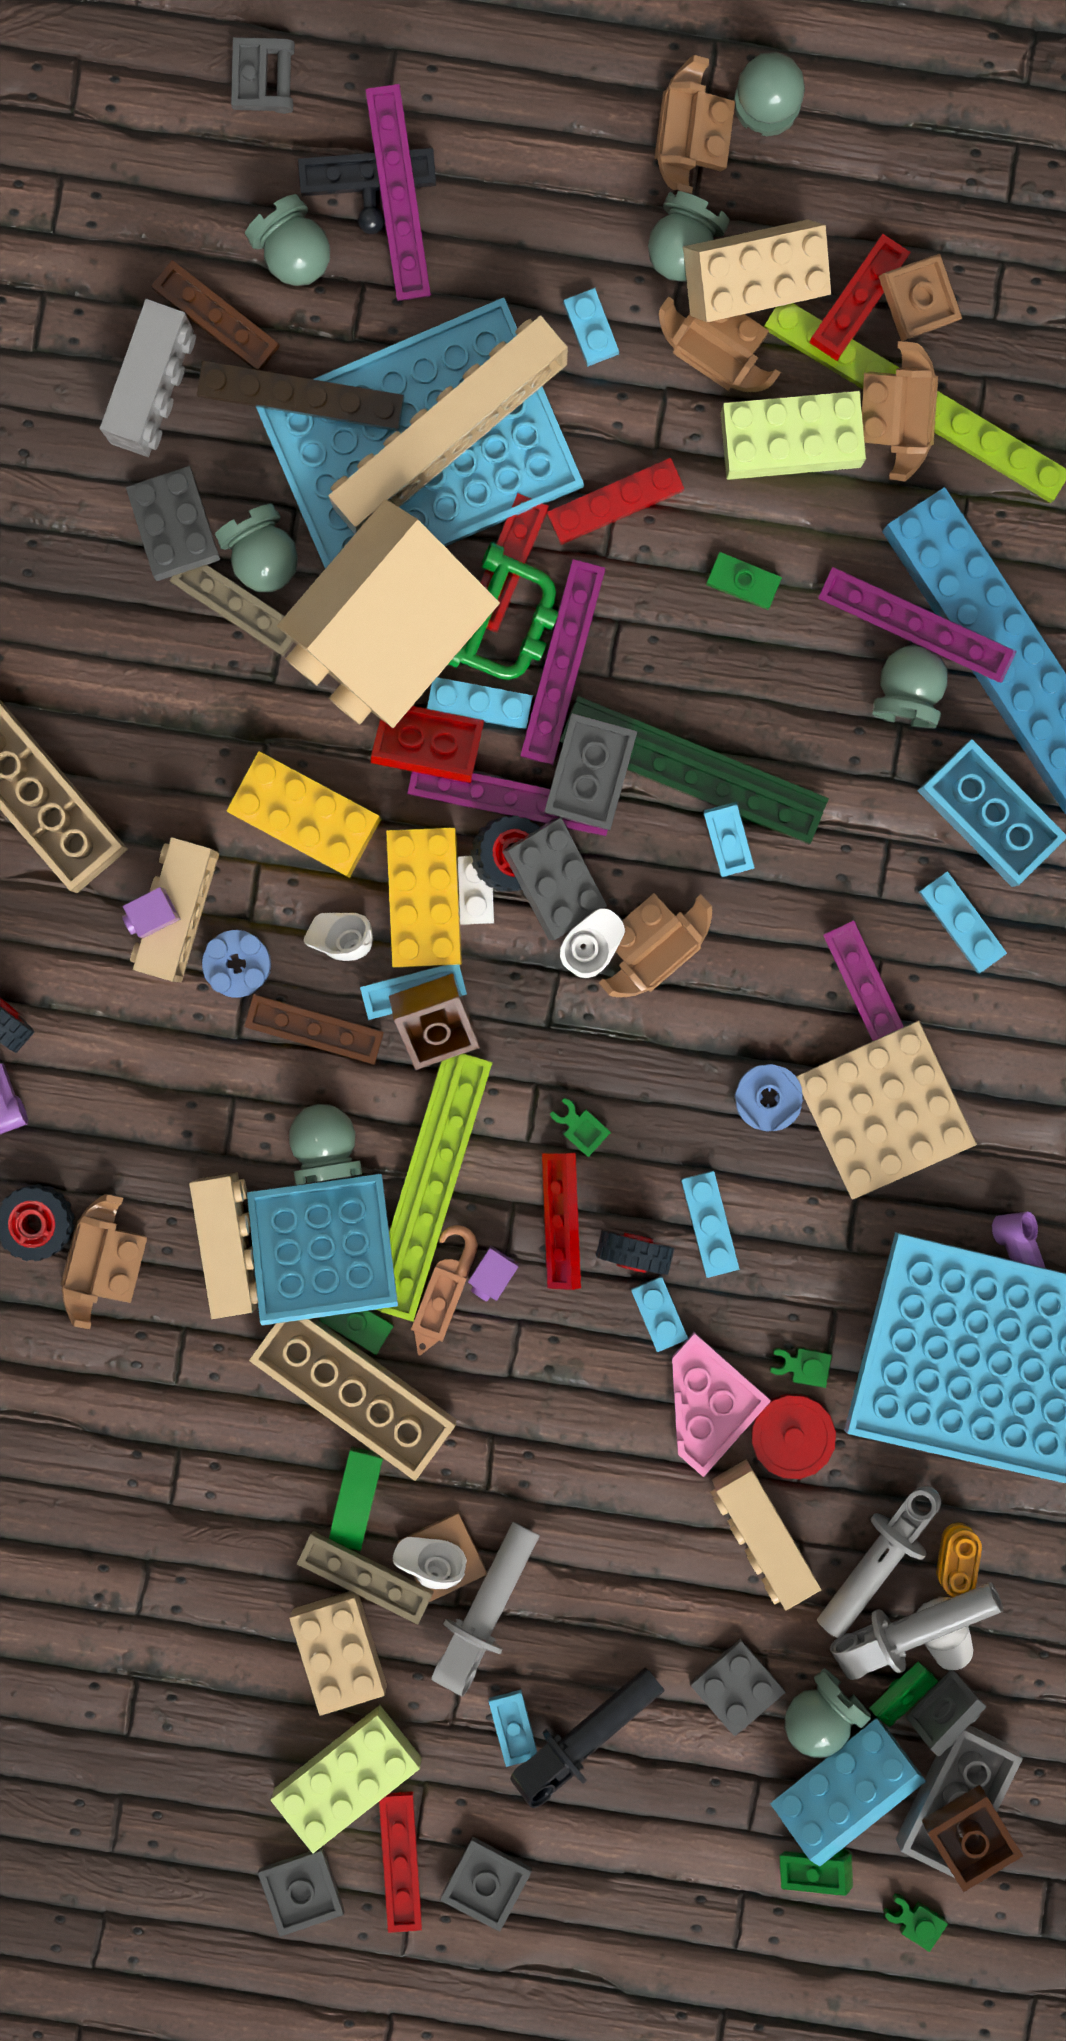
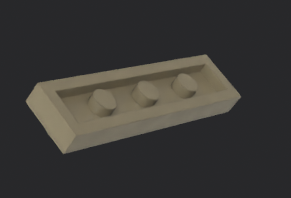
M208 565L174 575L169 580L172 584L282 657L286 655L293 644V641L277 627L285 616Z
M314 1531L310 1534L297 1562V1565L417 1625L434 1593L433 1590Z

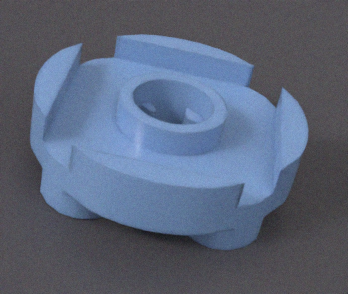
M230 930L219 934L208 943L202 959V968L206 980L215 991L228 997L240 998L254 994L264 984L270 974L271 958L267 947L258 937L246 931ZM234 954H238L239 959L246 961V967H241L242 972L235 974L234 969L228 968L227 965L228 960H232L231 956Z
M766 1064L751 1068L741 1077L735 1090L734 1098L740 1117L749 1126L763 1131H778L791 1125L799 1116L803 1094L799 1080L791 1071L777 1065ZM768 1088L769 1092L771 1088L777 1092L774 1098L777 1103L773 1107H769V1104L764 1107L760 1103L763 1098L761 1092Z

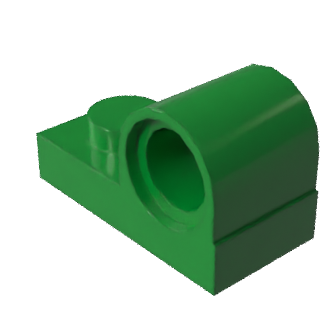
M843 1848L823 1865L818 1866L810 1861L805 1853L784 1851L780 1854L781 1889L846 1896L853 1888L852 1852Z

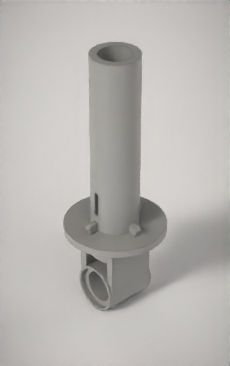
M929 1486L918 1487L908 1496L892 1519L878 1513L871 1517L872 1524L881 1533L817 1618L818 1623L828 1633L837 1638L843 1637L905 1553L910 1557L920 1560L924 1559L927 1555L926 1550L918 1542L917 1538L940 1509L941 1498L934 1488ZM923 1495L929 1498L932 1504L931 1511H920L915 1504L916 1496ZM889 1549V1552L883 1557V1554Z
M512 1522L464 1621L456 1619L457 1622L445 1619L443 1625L452 1631L454 1635L445 1654L441 1657L434 1670L432 1681L463 1697L475 1677L476 1670L485 1651L501 1654L503 1648L494 1642L496 1639L491 1634L540 1535Z
M990 1582L892 1623L882 1610L877 1609L872 1612V1625L852 1633H846L842 1638H837L831 1644L830 1651L845 1676L850 1680L861 1678L867 1673L886 1665H890L895 1672L901 1673L906 1669L905 1651L1003 1612V1605L996 1588Z

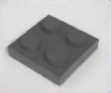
M741 1638L690 1682V1686L734 1737L786 1693L781 1684Z
M949 1670L906 1718L927 1746L940 1757L946 1749L953 1746L960 1734L979 1718L980 1713L986 1706L955 1670Z
M472 1836L440 1896V1901L500 1932L532 1872V1867Z
M323 1847L314 1853L309 1851L259 1868L258 1875L279 1937L344 1915L345 1910Z

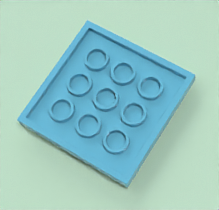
M382 1174L247 1192L261 1325L398 1306Z

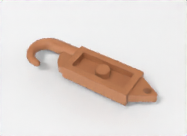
M450 1226L439 1237V1242L443 1243L451 1235H460L465 1241V1247L460 1260L443 1259L434 1268L411 1328L415 1333L419 1356L438 1341L443 1342L475 1259L478 1247L476 1236L465 1226ZM421 1343H424L426 1345L424 1349L420 1348L419 1345Z

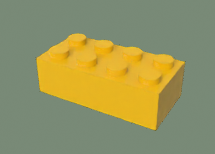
M258 751L227 809V812L349 878L381 821L379 815Z
M436 828L386 831L392 967L462 965L456 829Z

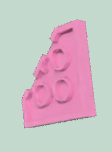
M693 1332L688 1340L672 1356L677 1453L704 1477L771 1400Z

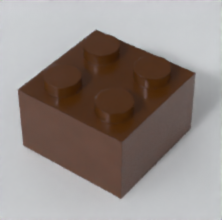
M453 973L389 995L394 1022L415 1070L480 1048L474 1023Z
M981 1785L976 1786L922 1819L927 1833L963 1892L1023 1857Z

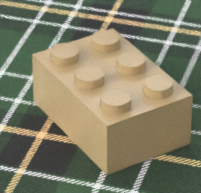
M349 1591L292 1610L289 1619L319 1716L385 1696L387 1683L359 1595Z

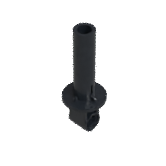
M644 1667L563 1738L557 1734V1737L554 1738L545 1729L542 1733L548 1744L514 1770L510 1777L511 1782L531 1808L539 1807L547 1802L553 1793L573 1776L584 1784L587 1779L580 1771L584 1769L581 1763L665 1691L652 1673Z

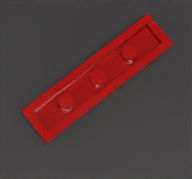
M882 234L819 325L809 343L838 361L884 294L879 276L902 267L911 252Z
M669 458L547 512V516L560 545L679 494L685 488L672 459Z
M517 493L512 508L520 505L521 502L524 503L531 500V498ZM541 503L534 506L533 509L507 518L497 541L498 545L504 547V555L525 564L527 563L549 510L548 505ZM485 570L480 582L486 589L494 573L489 570ZM508 572L498 598L500 604L493 611L486 629L498 632L521 576Z
M542 1153L547 1288L581 1289L576 1153Z
M413 1791L389 1793L379 1801L388 1933L422 1931Z

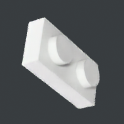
M472 856L458 857L460 925L494 924L493 887H488L483 880L478 878V873L472 866Z

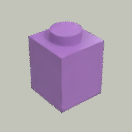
M162 887L123 906L126 915L122 916L128 931L131 935L137 933L140 938H145L181 920L166 890Z
M490 1245L468 1280V1283L473 1286L470 1291L485 1301H488L490 1297L497 1301L519 1267V1263Z

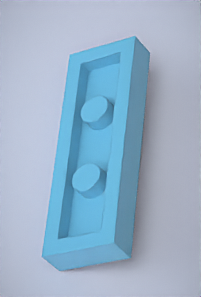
M436 677L431 684L427 709L480 719L486 723L527 730L533 695Z
M948 871L919 891V894L977 973H981L1007 954Z
M443 965L360 987L368 1020L392 1014L389 995L452 973L462 996L467 995L460 965Z
M710 1171L682 1178L681 1182L706 1278L740 1270L715 1172Z

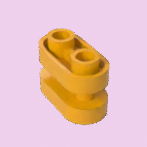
M953 1523L946 1527L942 1533L936 1576L941 1586L951 1597H956L973 1590L977 1584L982 1544L972 1529L963 1523Z

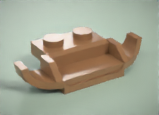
M693 55L672 77L667 89L663 92L655 159L658 160L660 173L668 187L672 190L692 194L693 187L689 186V172L696 165L720 172L727 168L735 101L705 93L706 86L701 85V80L705 69L709 65V59Z
M669 296L660 307L659 321L666 340L674 348L673 354L729 391L731 388L743 392L763 391L768 389L781 372L776 369L767 372L755 365L758 357L754 353L765 340L769 330L747 315L742 314L711 322L702 321L690 316V314L685 318L677 312L674 300Z
M898 341V348L902 353V368L896 369V374L864 373L862 422L864 443L891 445V452L896 453L895 465L890 472L889 480L906 481L921 466L930 447L934 445L938 376H935L932 361L922 346L918 343Z
M653 893L622 920L625 933L615 951L623 960L619 964L621 970L609 979H602L599 982L600 986L612 997H630L646 991H653L701 949V944L708 934L711 924L712 905L700 894L696 898L694 906L685 915L680 912L675 916Z
M108 1194L99 1197L85 1210L80 1219L76 1221L60 1284L62 1286L63 1302L74 1327L90 1329L91 1310L93 1303H97L98 1297L131 1303L147 1237L116 1229L117 1224L114 1220L118 1207L122 1205V1197Z

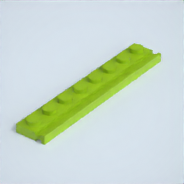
M464 1053L441 1061L389 1231L398 1306L375 1310L412 1322L414 1321L493 1062Z

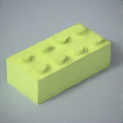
M860 391L723 403L721 423L727 480L861 468L866 460Z
M379 1705L276 1786L271 1802L309 1850L314 1853L420 1769L422 1757L381 1705Z

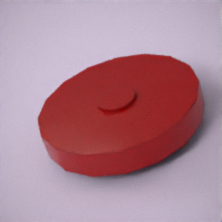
M784 1394L771 1399L770 1403L755 1418L752 1424L751 1442L757 1459L769 1472L782 1478L802 1479L816 1474L829 1462L835 1449L836 1430L830 1414L818 1401L804 1394Z

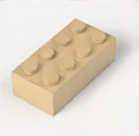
M803 220L683 246L690 316L705 322L831 295L826 225L818 222Z
M172 837L170 844L165 843L163 845L159 858V863L163 864L160 877H154L150 892L159 887L164 888L181 920L142 938L141 943H135L130 962L135 963L133 970L172 982L182 983L220 853L210 848Z
M237 1172L192 1181L189 1185L211 1319L253 1313L258 1307L253 1248L250 1246L248 1237L249 1233H251L249 1212L245 1213L243 1206L244 1199H247L245 1180H239Z
M747 1459L713 1478L712 1482L715 1489L710 1491L713 1500L722 1515L730 1514L731 1519L727 1521L740 1545L745 1542L747 1543L748 1548L745 1549L747 1558L757 1575L762 1572L765 1574L766 1577L761 1580L774 1605L781 1602L784 1609L788 1610L821 1591L813 1572Z

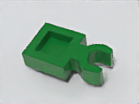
M564 1098L562 1102L568 1106V1114L560 1117L552 1111L550 1116L555 1122L560 1124L566 1123L569 1126L563 1135L589 1157L611 1132L587 1110L578 1116L575 1113V1106L572 1101Z
M797 1347L795 1357L790 1356L782 1348L773 1349L772 1353L774 1355L784 1357V1364L781 1367L770 1366L769 1370L771 1373L784 1375L790 1371L793 1372L792 1382L826 1388L832 1357L831 1353Z
M895 1893L893 1899L897 1904L901 1905V1909L893 1913L885 1908L883 1912L886 1919L895 1924L903 1923L900 1928L901 1934L930 1952L947 1927V1920L919 1901L911 1909L906 1899L902 1895Z

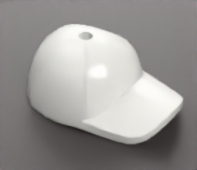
M605 908L592 912L577 926L572 928L565 937L560 947L562 964L578 977L589 978L600 973L609 964L624 936L625 928L621 919L613 911ZM581 944H586L585 948H580Z
M320 913L313 919L304 937V943L307 946L342 961H352L364 957L370 951L373 941L370 922L365 916L358 913Z
M406 1537L399 1542L393 1554L394 1564L401 1570L416 1576L421 1585L427 1588L448 1589L458 1584L465 1575L464 1571L467 1562L465 1554L457 1545L448 1541Z
M939 1596L937 1599L923 1603L917 1612L951 1598ZM969 1626L925 1643V1646L936 1662L947 1670L962 1669L971 1661L973 1656Z

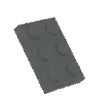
M190 466L126 487L150 568L156 581L220 560Z
M572 713L544 813L610 831L637 731Z
M561 817L554 818L502 851L548 940H556L577 926L595 910L607 907Z

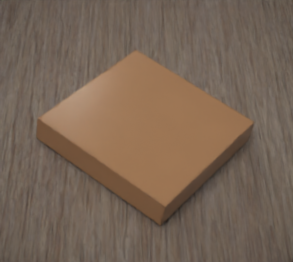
M940 254L891 270L879 276L901 341L962 319Z
M459 1511L406 1536L448 1541L457 1545L464 1552L467 1559L465 1575L462 1580L448 1589L429 1588L434 1591L429 1602L482 1578L488 1573ZM414 1576L416 1582L419 1583V1584H421V1583L417 1580L416 1576Z

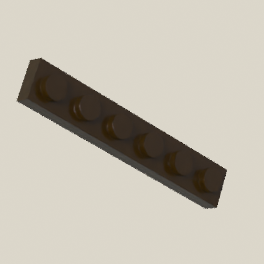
M202 361L197 396L201 398L399 431L404 403V395L208 361Z

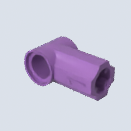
M4 1063L0 1064V1134L28 1124L26 1110L21 1099L14 1093Z
M1031 1212L996 1216L992 1224L993 1236L999 1245H1005L1010 1260L1046 1268L1035 1240L1038 1234L1035 1216Z

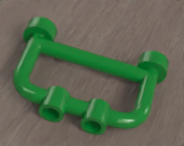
M490 542L481 563L482 568L494 572L487 590L498 600L508 572H511L540 585L543 591L542 598L534 611L531 626L521 644L519 656L515 664L504 666L476 654L491 618V613L448 665L457 668L461 662L497 678L511 680L524 674L532 659L536 661L541 659L546 646V642L540 640L544 627L551 630L558 617V611L552 608L556 590L554 582L549 575L542 570L504 555L503 546Z

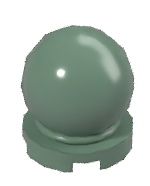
M771 52L761 53L747 63L740 73L734 98L735 113L743 127L746 129L749 127L753 131L762 133V136L767 137L779 135L793 125L794 120L799 115L805 93L803 73L794 60L781 53Z
M678 191L676 197L673 193H668L663 204V208L668 213V216L660 219L651 230L648 251L650 262L658 273L669 280L687 282L683 246L714 240L713 237L724 236L730 224V219L722 211L716 216L706 209L709 202L682 191Z
M296 194L289 195L276 201L274 205L277 210L265 219L259 214L249 224L245 235L249 239L252 248L257 250L264 248L265 263L269 271L280 281L294 286L310 285L325 273L330 261L331 247L325 231L315 221L304 218L308 212V207L304 201H301Z
M266 504L249 510L251 518L238 525L233 519L215 533L221 549H232L231 565L234 574L246 587L257 592H273L287 585L296 573L298 564L295 542L286 531L275 527V524L280 521L281 516L275 510L273 504Z
M912 644L901 647L888 657L881 670L880 686L885 697L874 699L872 714L893 723L897 716L911 719L910 726L936 728L938 721H940L941 712L934 709L933 705L942 699L948 686L947 667L937 653L922 646Z
M315 1104L304 1108L294 1118L289 1130V1144L294 1157L303 1164L301 1166L302 1170L294 1171L296 1185L305 1184V1176L307 1177V1183L362 1174L360 1161L351 1162L352 1158L349 1157L355 1147V1130L351 1119L341 1109L330 1104Z
M824 1668L814 1677L815 1682L818 1684L817 1689L805 1690L793 1698L786 1711L784 1723L787 1737L793 1747L800 1753L813 1758L829 1757L841 1750L850 1738L851 1725L856 1724L863 1728L871 1719V1714L854 1694L848 1698L838 1687L841 1681Z

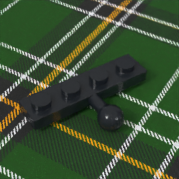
M433 148L409 150L415 188L436 186ZM375 153L298 159L302 197L362 192L363 209L358 215L360 229L367 234H376L382 230L385 218L382 211L377 208L376 191H380Z

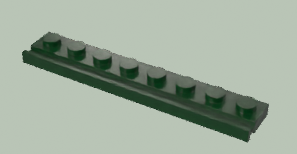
M577 697L571 714L637 731L627 771L715 807L737 802L742 818L808 845L811 844L829 798L587 699ZM570 717L559 741L561 744L564 743Z

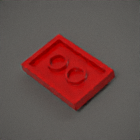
M412 706L394 728L380 719L371 754V763L471 783L484 720Z

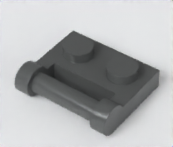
M233 38L231 95L233 110L275 111L283 114L293 112V99L290 98L291 56L295 53L294 41L276 38ZM268 54L278 55L277 96H267Z

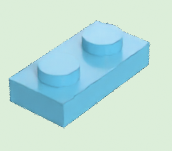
M595 288L563 300V305L587 367L619 355V349Z
M737 802L704 810L721 876L724 877L754 869L753 858Z
M662 1276L631 1288L657 1352L688 1340Z
M522 1690L489 1698V1705L506 1767L528 1761L538 1750Z

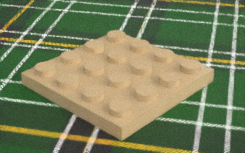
M920 1020L796 1076L801 1084L802 1094L852 1200L977 1145Z

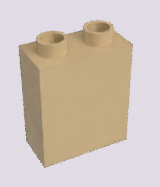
M385 499L279 622L277 627L296 644L294 649L285 658L294 668L316 686L327 674L340 684L329 699L346 715L360 725L372 712L394 728L500 602L417 518Z

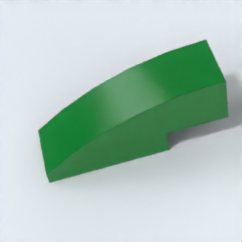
M351 1446L329 1539L357 1551H361L383 1462V1457L376 1452Z

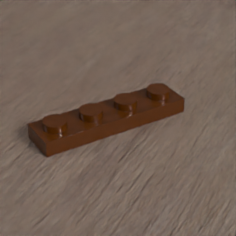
M173 260L170 261L151 286L157 294L179 311L185 312L189 319L254 370L261 371L280 347L278 342Z
M254 994L244 1027L374 1065L384 1036L383 1031Z

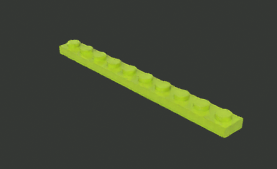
M794 303L775 307L764 325V328L769 330V333L861 389H863L864 373L896 374V369H899L898 366L853 339L839 360H834L809 343L822 320ZM937 391L934 433L1046 501L1052 503L1066 481V468Z

